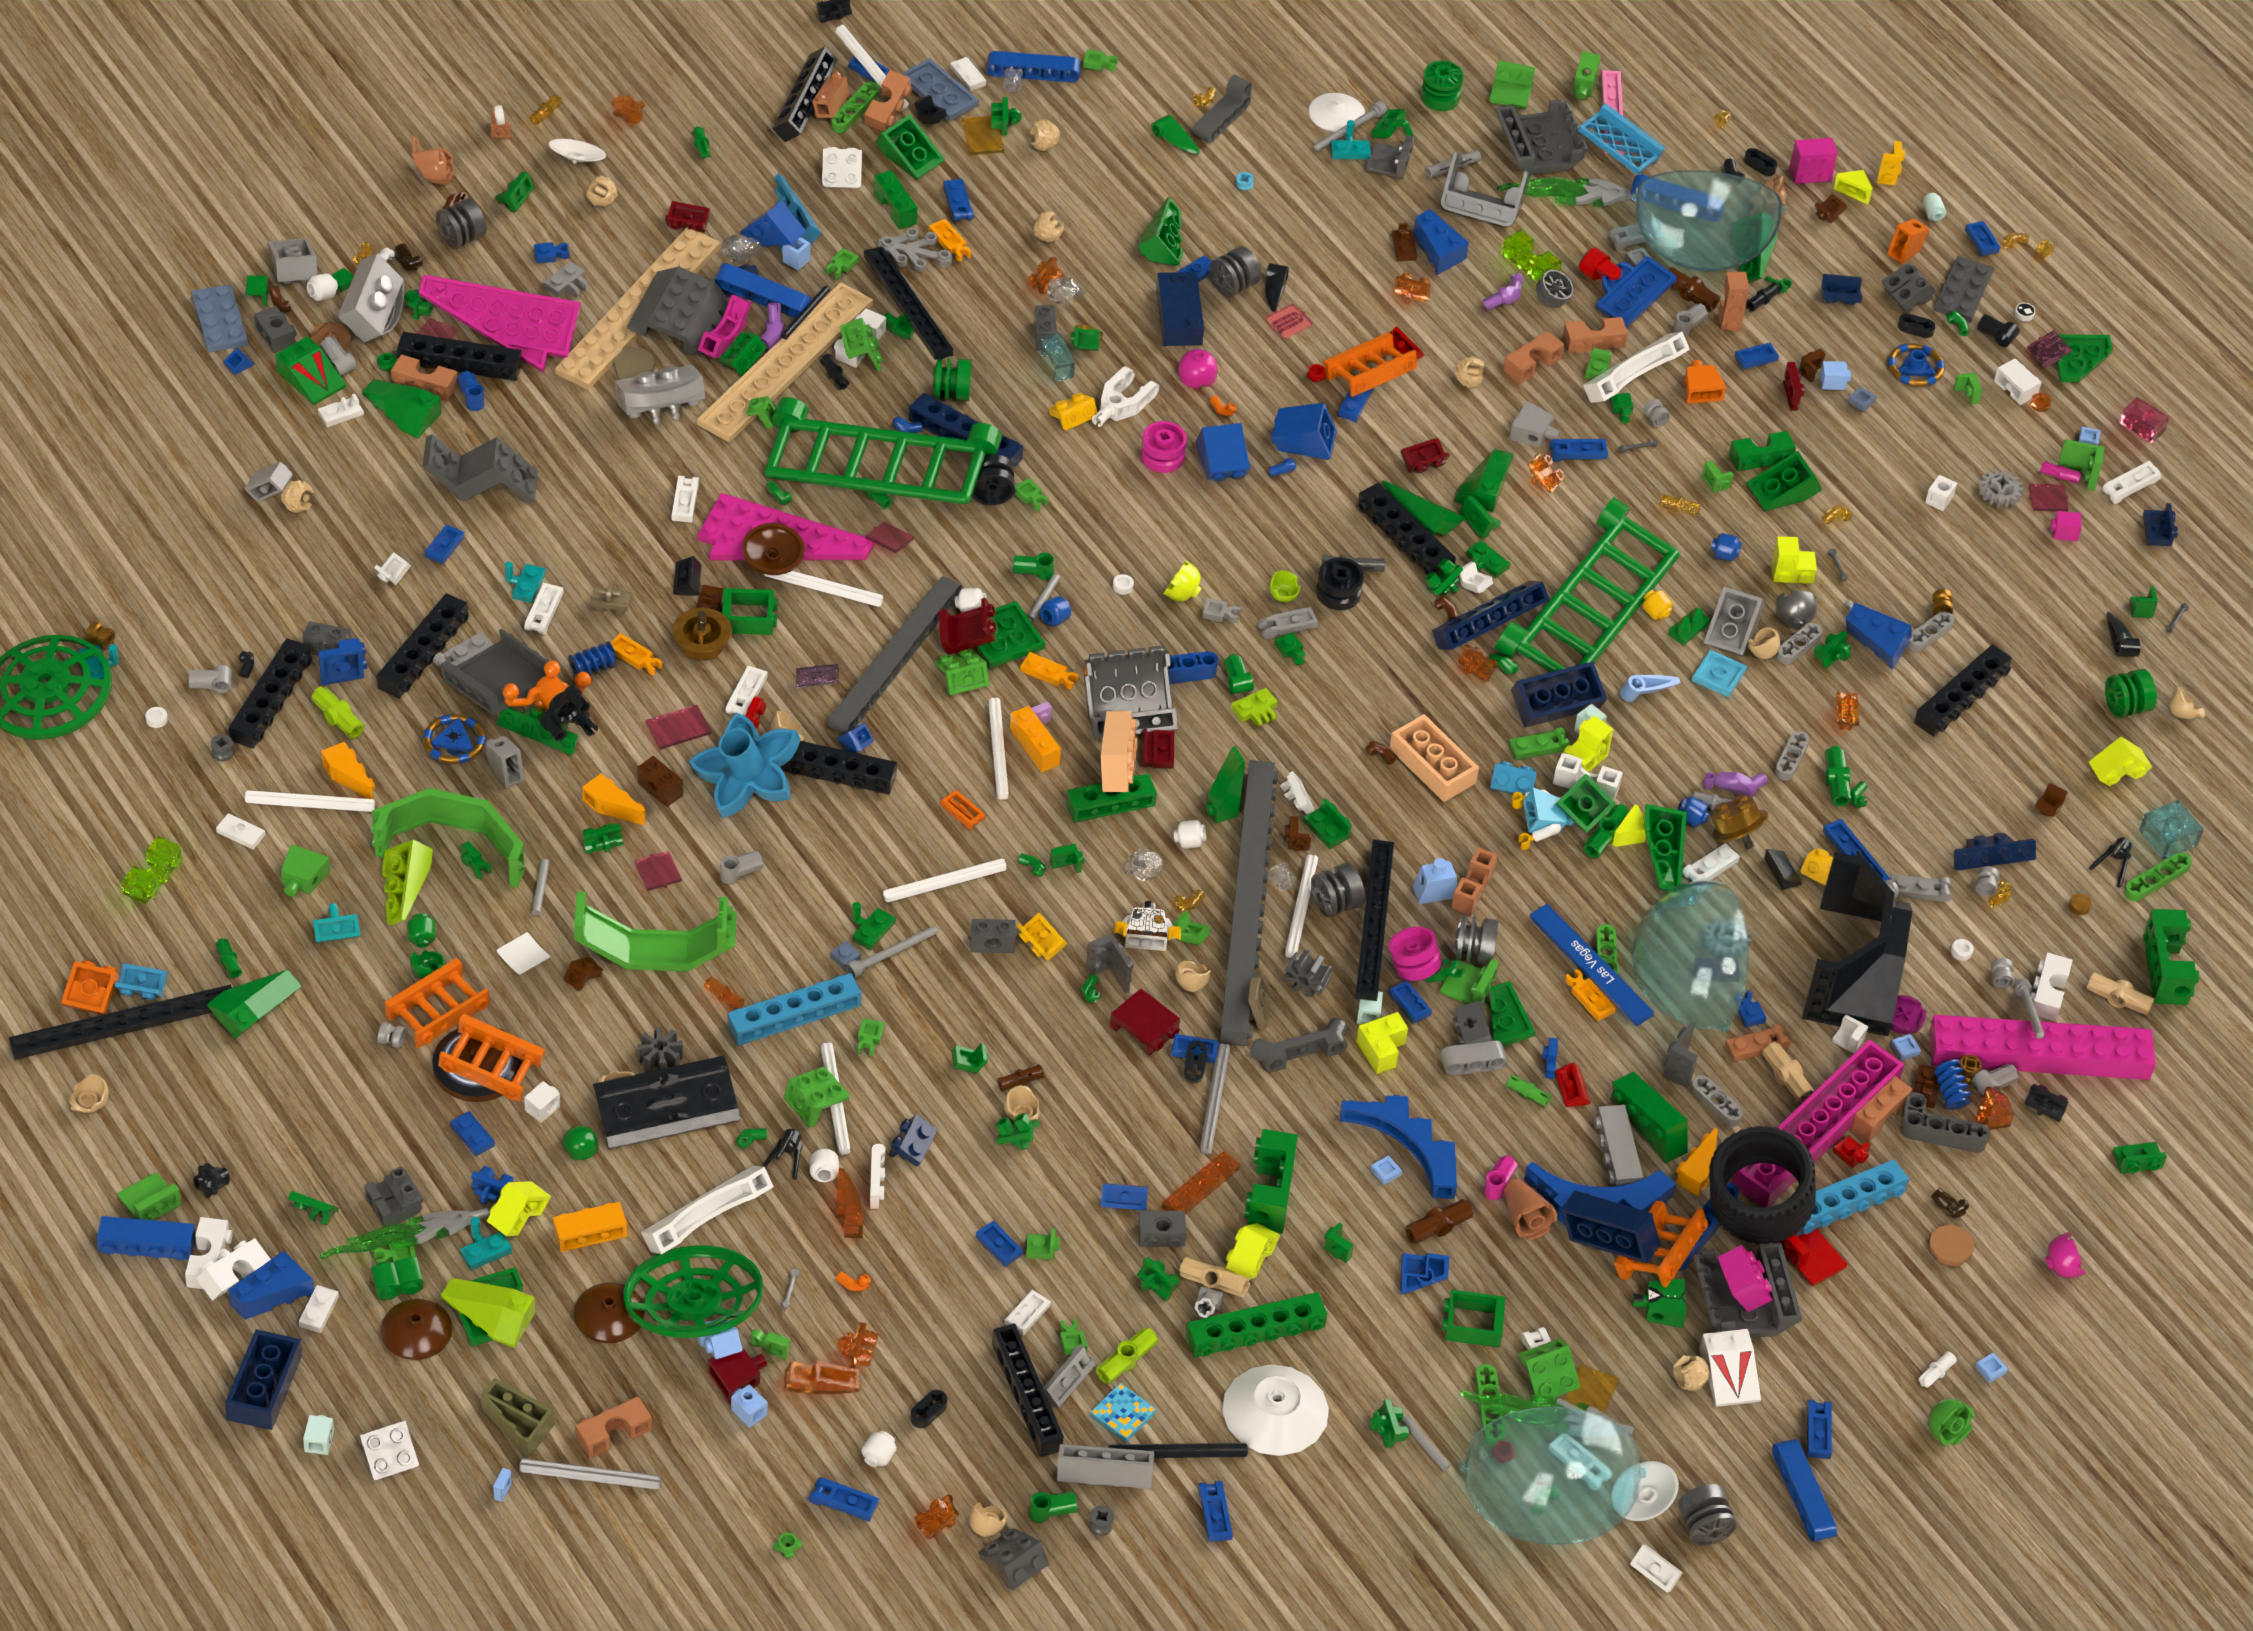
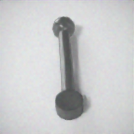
M1651 439L1650 442L1630 446L1621 445L1619 451L1624 453L1630 449L1646 446L1656 447L1658 441Z
M1830 549L1828 555L1833 558L1840 572V579L1846 581L1848 575L1844 573L1836 557L1837 551Z
M2184 603L2181 605V610L2172 624L2169 625L2168 632L2171 633L2184 611L2189 609L2188 604Z

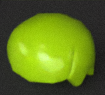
M1284 570L1275 572L1269 583V591L1272 597L1283 603L1294 601L1301 588L1297 584V576Z

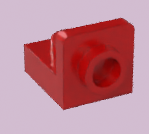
M1848 1135L1834 1146L1833 1153L1851 1168H1854L1857 1164H1863L1868 1159L1871 1144L1866 1142L1860 1145Z

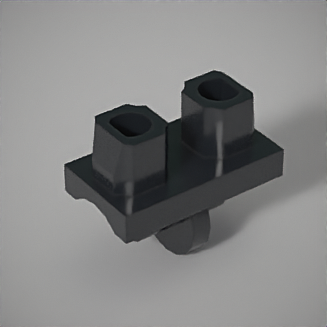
M828 0L816 4L821 23L833 19L841 20L844 16L852 14L850 0Z
M2033 1084L2024 1104L2037 1110V1115L2042 1116L2045 1114L2060 1122L2069 1102L2067 1097L2061 1094L2055 1095L2041 1084Z

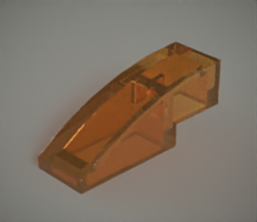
M839 1168L836 1218L845 1219L844 1238L863 1239V1212L858 1192L844 1168Z
M790 1361L784 1371V1391L806 1394H846L859 1392L860 1390L859 1369L816 1361L814 1365Z

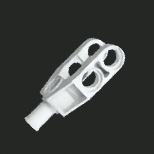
M1124 366L1105 383L1100 411L1092 416V422L1101 427L1109 418L1119 421L1137 415L1156 397L1159 385L1150 381L1144 387L1141 386L1140 391L1133 397H1124L1121 392L1131 384L1135 376L1132 369Z

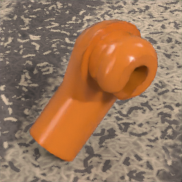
M1212 396L1209 399L1217 414L1231 417L1237 410L1236 405L1233 403H1228L1227 406L1223 405L1218 396Z
M841 1271L836 1276V1281L851 1292L865 1291L870 1287L871 1278L863 1274L859 1276V1279H852Z

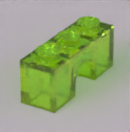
M1521 229L1504 240L1502 254L1529 274L1534 280L1538 281L1549 270L1561 271L1562 261L1549 251L1542 255L1532 254L1534 239Z
M157 836L146 850L147 863L152 868L140 869L133 866L122 880L123 894L144 904H147L151 898L157 895L161 885L169 880L172 871L180 866L183 859L181 846L160 836Z

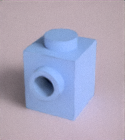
M800 237L791 245H783L782 262L796 270L801 269L810 261L811 243Z
M1823 361L1820 371L1822 389L1845 390L1847 382L1851 380V371L1847 369V363Z
M749 1384L743 1389H738L731 1397V1410L750 1428L767 1416L768 1402Z

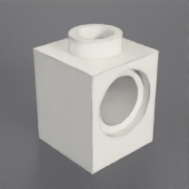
M1939 475L1929 488L1925 503L1944 511L1954 497L1957 483Z
M543 1081L524 1097L525 1111L542 1123L560 1107L559 1091L554 1086H549Z

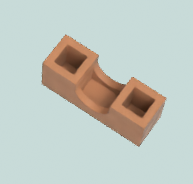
M889 70L881 84L882 95L889 97L890 100L883 103L872 100L864 114L865 125L882 132L894 125L897 112H901L904 106L903 101L906 97L910 96L913 88L911 86V78L893 70Z
M1726 272L1724 282L1725 300L1720 301L1718 310L1721 331H1740L1749 292L1746 272Z
M1622 317L1603 319L1602 327L1599 331L1588 329L1584 321L1565 322L1563 339L1568 353L1592 351V348L1601 350L1625 348L1628 336Z
M1549 331L1538 335L1528 344L1522 345L1520 349L1506 356L1503 371L1518 384H1522L1534 376L1536 361H1540L1549 367L1560 360L1563 355L1564 343Z
M400 355L391 370L392 383L424 389L447 402L458 386L457 371L438 366L433 373L422 374L420 373V360L405 355Z
M1479 847L1477 848L1470 861L1466 877L1461 878L1454 891L1451 909L1472 916L1495 872L1497 854Z
M1895 1076L1855 1114L1851 1131L1869 1143L1882 1130L1883 1124L1890 1114L1896 1117L1904 1109L1907 1096L1912 1093L1913 1088Z
M639 1396L627 1399L620 1405L612 1409H605L599 1415L590 1419H584L575 1425L576 1439L589 1459L610 1450V1436L608 1433L612 1430L620 1429L625 1431L631 1440L652 1430V1416Z

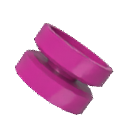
M1168 421L1150 424L1142 435L1141 459L1144 465L1152 471L1160 473L1178 470L1185 460L1186 432L1182 427Z
M1410 927L1403 929L1390 940L1389 950L1396 973L1401 979L1419 981L1432 976L1440 969L1442 964L1441 955L1434 932L1429 928Z

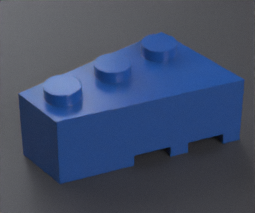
M781 200L751 221L739 233L751 247L791 245L807 231Z
M1431 209L1416 216L1413 234L1422 250L1426 251L1428 260L1434 265L1437 275L1466 259L1469 242Z
M1856 602L1846 617L1847 632L1864 646H1868L1878 658L1881 657L1888 663L1890 668L1894 669L1912 638L1911 625Z
M282 1251L228 1289L230 1306L244 1319H248L271 1311L277 1305L294 1303V1299L306 1295L311 1297L314 1292V1282L285 1251Z

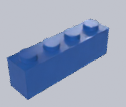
M101 1216L97 1234L98 1252L189 1260L190 1255L193 1254L196 1240L195 1225L190 1223Z

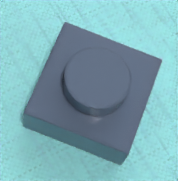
M1860 386L1849 396L1848 403L1865 412L1875 403L1877 396Z
M848 941L830 951V957L843 970H846V963L852 960H861V954Z

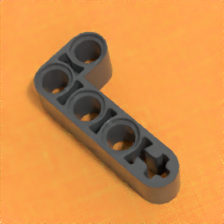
M1233 75L1227 83L1226 95L1196 123L1193 135L1208 143H1212L1248 108L1251 100L1252 83L1237 75Z
M1913 1092L1907 1096L1900 1132L1904 1137L1976 1153L1985 1150L1990 1136V1130L1986 1125L1925 1112L1926 1098L1922 1094Z

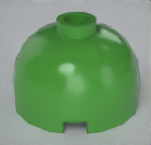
M1947 1398L1938 1402L1932 1407L1928 1418L1931 1434L1945 1446H1949L1948 1444L1951 1442L1954 1445L1959 1444L1966 1438L1973 1427L1970 1425L1971 1417L1975 1419L1974 1410L1959 1399Z

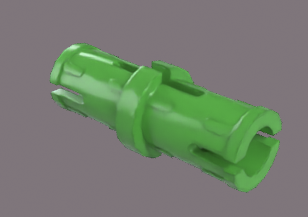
M1514 1074L1511 1075V1078L1506 1083V1087L1515 1090L1523 1095V1098H1529L1543 1107L1547 1106L1552 1097L1551 1094L1535 1087L1534 1083H1528Z

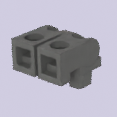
M1912 263L1902 266L1882 280L1885 290L1907 314L1913 310L1912 307L1918 302L1920 304L1927 303L1933 298L1932 295L1936 293L1932 285Z
M401 1166L391 1170L390 1175L384 1177V1181L377 1184L373 1181L365 1184V1198L384 1230L416 1216L422 1210L421 1203H423V1197L407 1171Z

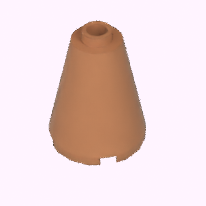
M1514 1179L1507 1183L1504 1188V1194L1514 1229L1519 1237L1522 1238L1523 1236L1527 1237L1528 1240H1533L1547 1234L1551 1230L1549 1226L1553 1221L1554 1223L1557 1221V1212L1553 1205L1521 1179Z

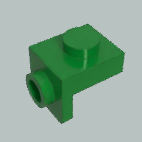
M1075 327V332H1071V344H1074L1075 350L1099 351L1100 330Z
M1076 844L1051 849L1050 865L1052 869L1073 864L1076 873L1081 872L1084 856L1082 851H1078Z
M980 1043L975 1050L955 1045L951 1050L953 1068L977 1074L987 1064L988 1054L986 1053V1045Z
M1339 1222L1334 1228L1330 1227L1324 1236L1326 1239L1324 1249L1330 1252L1336 1259L1347 1263L1352 1258L1354 1244L1341 1237L1343 1224Z

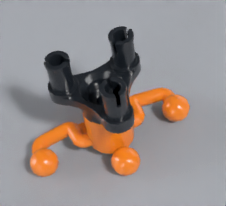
M550 660L544 665L546 675L541 677L537 681L536 686L529 690L526 698H517L519 688L514 683H508L503 687L504 702L508 706H529L534 702L535 707H539L543 711L548 709L541 718L540 724L551 733L556 741L563 740L567 735L566 731L560 726L563 723L579 725L587 736L595 734L591 728L595 731L598 730V726L590 719V714L587 712L590 704L582 696L584 689L591 683V676L587 672L581 671L575 676L576 685L568 686L567 683L562 682L557 677L560 673L559 663Z

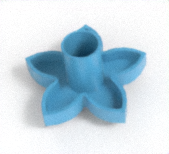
M736 712L729 721L725 734L719 741V747L706 749L688 762L700 778L716 784L714 799L724 819L743 809L753 793L768 801L790 800L791 788L788 779L780 767L794 756L801 738L796 730L790 729L772 730L760 737L754 724L747 717Z

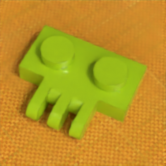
M1264 688L1231 703L1230 709L1241 722L1251 719L1259 727L1263 723L1266 724L1270 720L1277 719L1272 709L1277 707L1278 701L1267 688Z

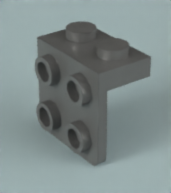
M1691 1022L1687 1027H1682L1677 1037L1678 1040L1671 1042L1667 1049L1669 1055L1664 1062L1666 1067L1664 1077L1685 1088H1688L1691 1084L1698 1055L1688 1051L1695 1026Z
M1015 1528L1005 1531L1002 1536L988 1543L985 1548L979 1551L981 1559L1000 1568L1006 1586L1011 1590H1014L1049 1565L1041 1541Z

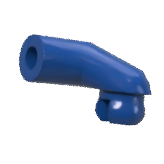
M902 417L893 419V426L898 431L910 433L923 431L921 422L909 423Z
M1287 458L1283 463L1269 467L1271 477L1293 472L1296 468V463L1292 458Z

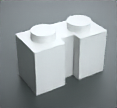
M2016 359L1998 367L1994 382L2004 391L2008 389L2011 392L2010 396L2019 405L2037 397L2042 383Z

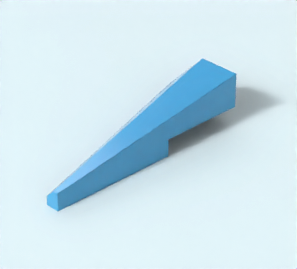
M778 173L774 177V180L777 182L775 194L778 195L776 204L781 200L807 231L801 238L812 244L822 232L787 180Z

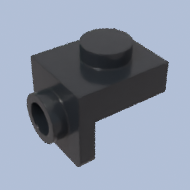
M930 95L914 103L918 118L921 121L936 124L947 116L944 108L934 106L932 96Z

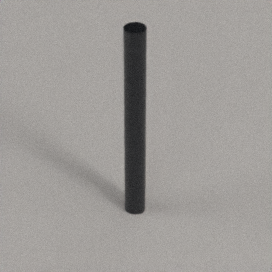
M824 286L781 333L783 339H788L830 292L828 286Z

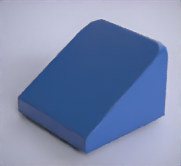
M238 347L223 361L235 375L254 365L253 361Z

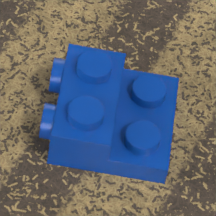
M359 638L338 641V648L318 652L322 686L364 678V669H367L365 656H362L366 655L364 642L360 643Z

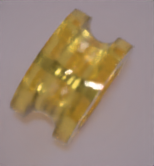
M2045 239L2039 243L2035 252L2041 255L2043 259H2046L2053 253L2055 245L2050 244Z

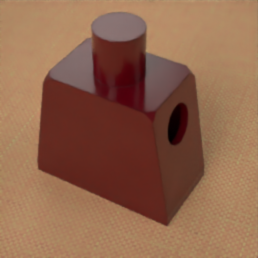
M745 1349L722 1358L715 1359L712 1357L708 1359V1373L729 1404H731V1397L738 1389H743L749 1384L753 1388L757 1387L760 1384L759 1370L767 1367V1361L763 1354L750 1358Z

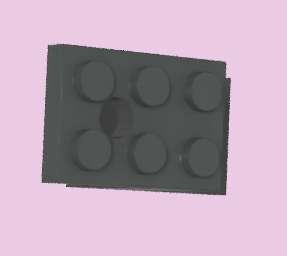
M431 434L426 437L422 467L463 501L500 482L505 484L527 504L535 501L538 471L498 437L462 456L451 450L435 435Z

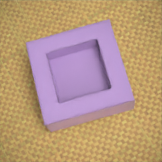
M1048 701L1031 708L1043 725L1051 721L1052 706Z

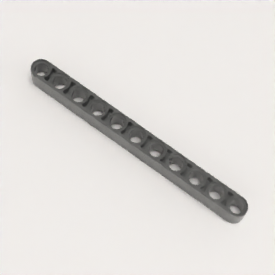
M944 576L937 581L833 712L828 722L830 729L844 734L858 726L939 623V611L943 609L948 611L954 604L955 597L959 596L962 590V584Z

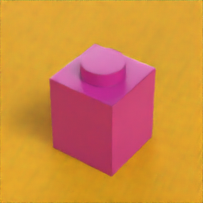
M2057 511L2055 519L2052 518L2050 522L2053 538L2078 542L2082 529L2081 513Z

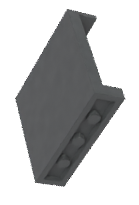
M503 629L499 630L501 641L462 664L455 666L448 660L440 664L446 683L493 716L510 707L505 704V697L502 693L503 687L506 684L514 683L518 686L519 695L517 698L527 697L529 690L536 686L537 681L541 677L546 675L544 665L550 661Z

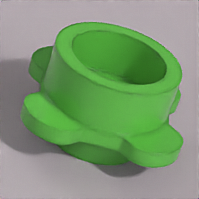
M785 1532L779 1537L778 1542L774 1543L773 1548L775 1551L782 1552L786 1558H792L794 1552L802 1547V1541L797 1539L794 1534Z

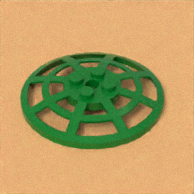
M46 635L32 638L16 645L0 657V666L11 656L15 658L0 678L1 694L6 702L0 709V728L17 737L35 740L51 739L78 730L95 718L103 709L112 689L111 669L105 656L98 648L81 638L68 635ZM60 641L72 642L82 645L89 650L78 653L70 648L58 646ZM50 642L49 646L37 647L25 653L20 652L30 646ZM47 651L44 659L33 662L28 658V656L35 653ZM56 651L73 656L63 662L54 659ZM95 655L98 656L103 666L104 680L91 678L90 668L85 659ZM19 662L25 666L21 675L9 676ZM79 662L83 668V676L71 675L69 667ZM43 679H50L47 683H40ZM19 683L21 691L11 698L7 690V684ZM72 683L81 684L79 690L72 698L66 694ZM89 685L102 688L96 701L83 713L76 703L85 695ZM26 698L35 703V709L24 708L18 705V703ZM57 700L63 703L57 707L44 710V704ZM68 709L75 717V719L62 725L42 729L43 717L57 715ZM11 710H14L21 715L34 717L33 728L16 726L3 718Z
M694 1245L671 1249L644 1261L628 1277L623 1294L627 1313L642 1328L668 1337L696 1338L718 1334L742 1323L758 1308L764 1290L759 1269L744 1255L723 1247ZM707 1257L725 1260L719 1270L691 1268L689 1258ZM680 1260L682 1270L670 1273L659 1280L648 1274L661 1265ZM735 1264L748 1272L754 1282L741 1287L738 1281L729 1275L728 1272ZM705 1275L712 1276L713 1278L710 1281L707 1279L693 1278V1276ZM684 1277L683 1281L678 1282L671 1288L666 1286L667 1283ZM640 1280L651 1286L646 1295V1303L631 1302L633 1291ZM723 1280L734 1290L722 1293L718 1285ZM756 1289L757 1295L754 1302L747 1310L738 1311L743 1301V1294ZM658 1291L666 1295V1303H653ZM736 1297L735 1304L731 1310L721 1308L723 1301ZM633 1310L647 1311L651 1318L659 1323V1325L656 1326L643 1320ZM668 1310L673 1316L668 1320H664L655 1311ZM714 1314L723 1316L716 1321L705 1324V1318ZM730 1318H734V1319H732V1320H730V1321H728V1322H726V1323H723V1322L727 1321V1320L730 1319ZM681 1320L695 1321L696 1325L683 1326L677 1325V1323Z

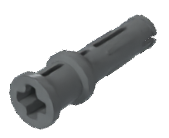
M1323 554V556H1322V564H1323L1325 561L1330 560V559H1332V558H1347V557L1344 556V555H1340V557H1336V556H1327V554ZM1347 558L1359 564L1363 571L1384 572L1385 570L1384 558Z

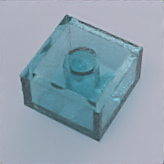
M2180 800L2145 813L2139 828L2140 832L2163 860L2176 853H2181L2198 846L2203 832V828Z

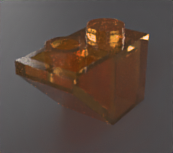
M1991 1086L1986 1087L1984 1095L1981 1097L1980 1108L1977 1110L1978 1121L1986 1125L1989 1130L2010 1127L2014 1112L2008 1097Z

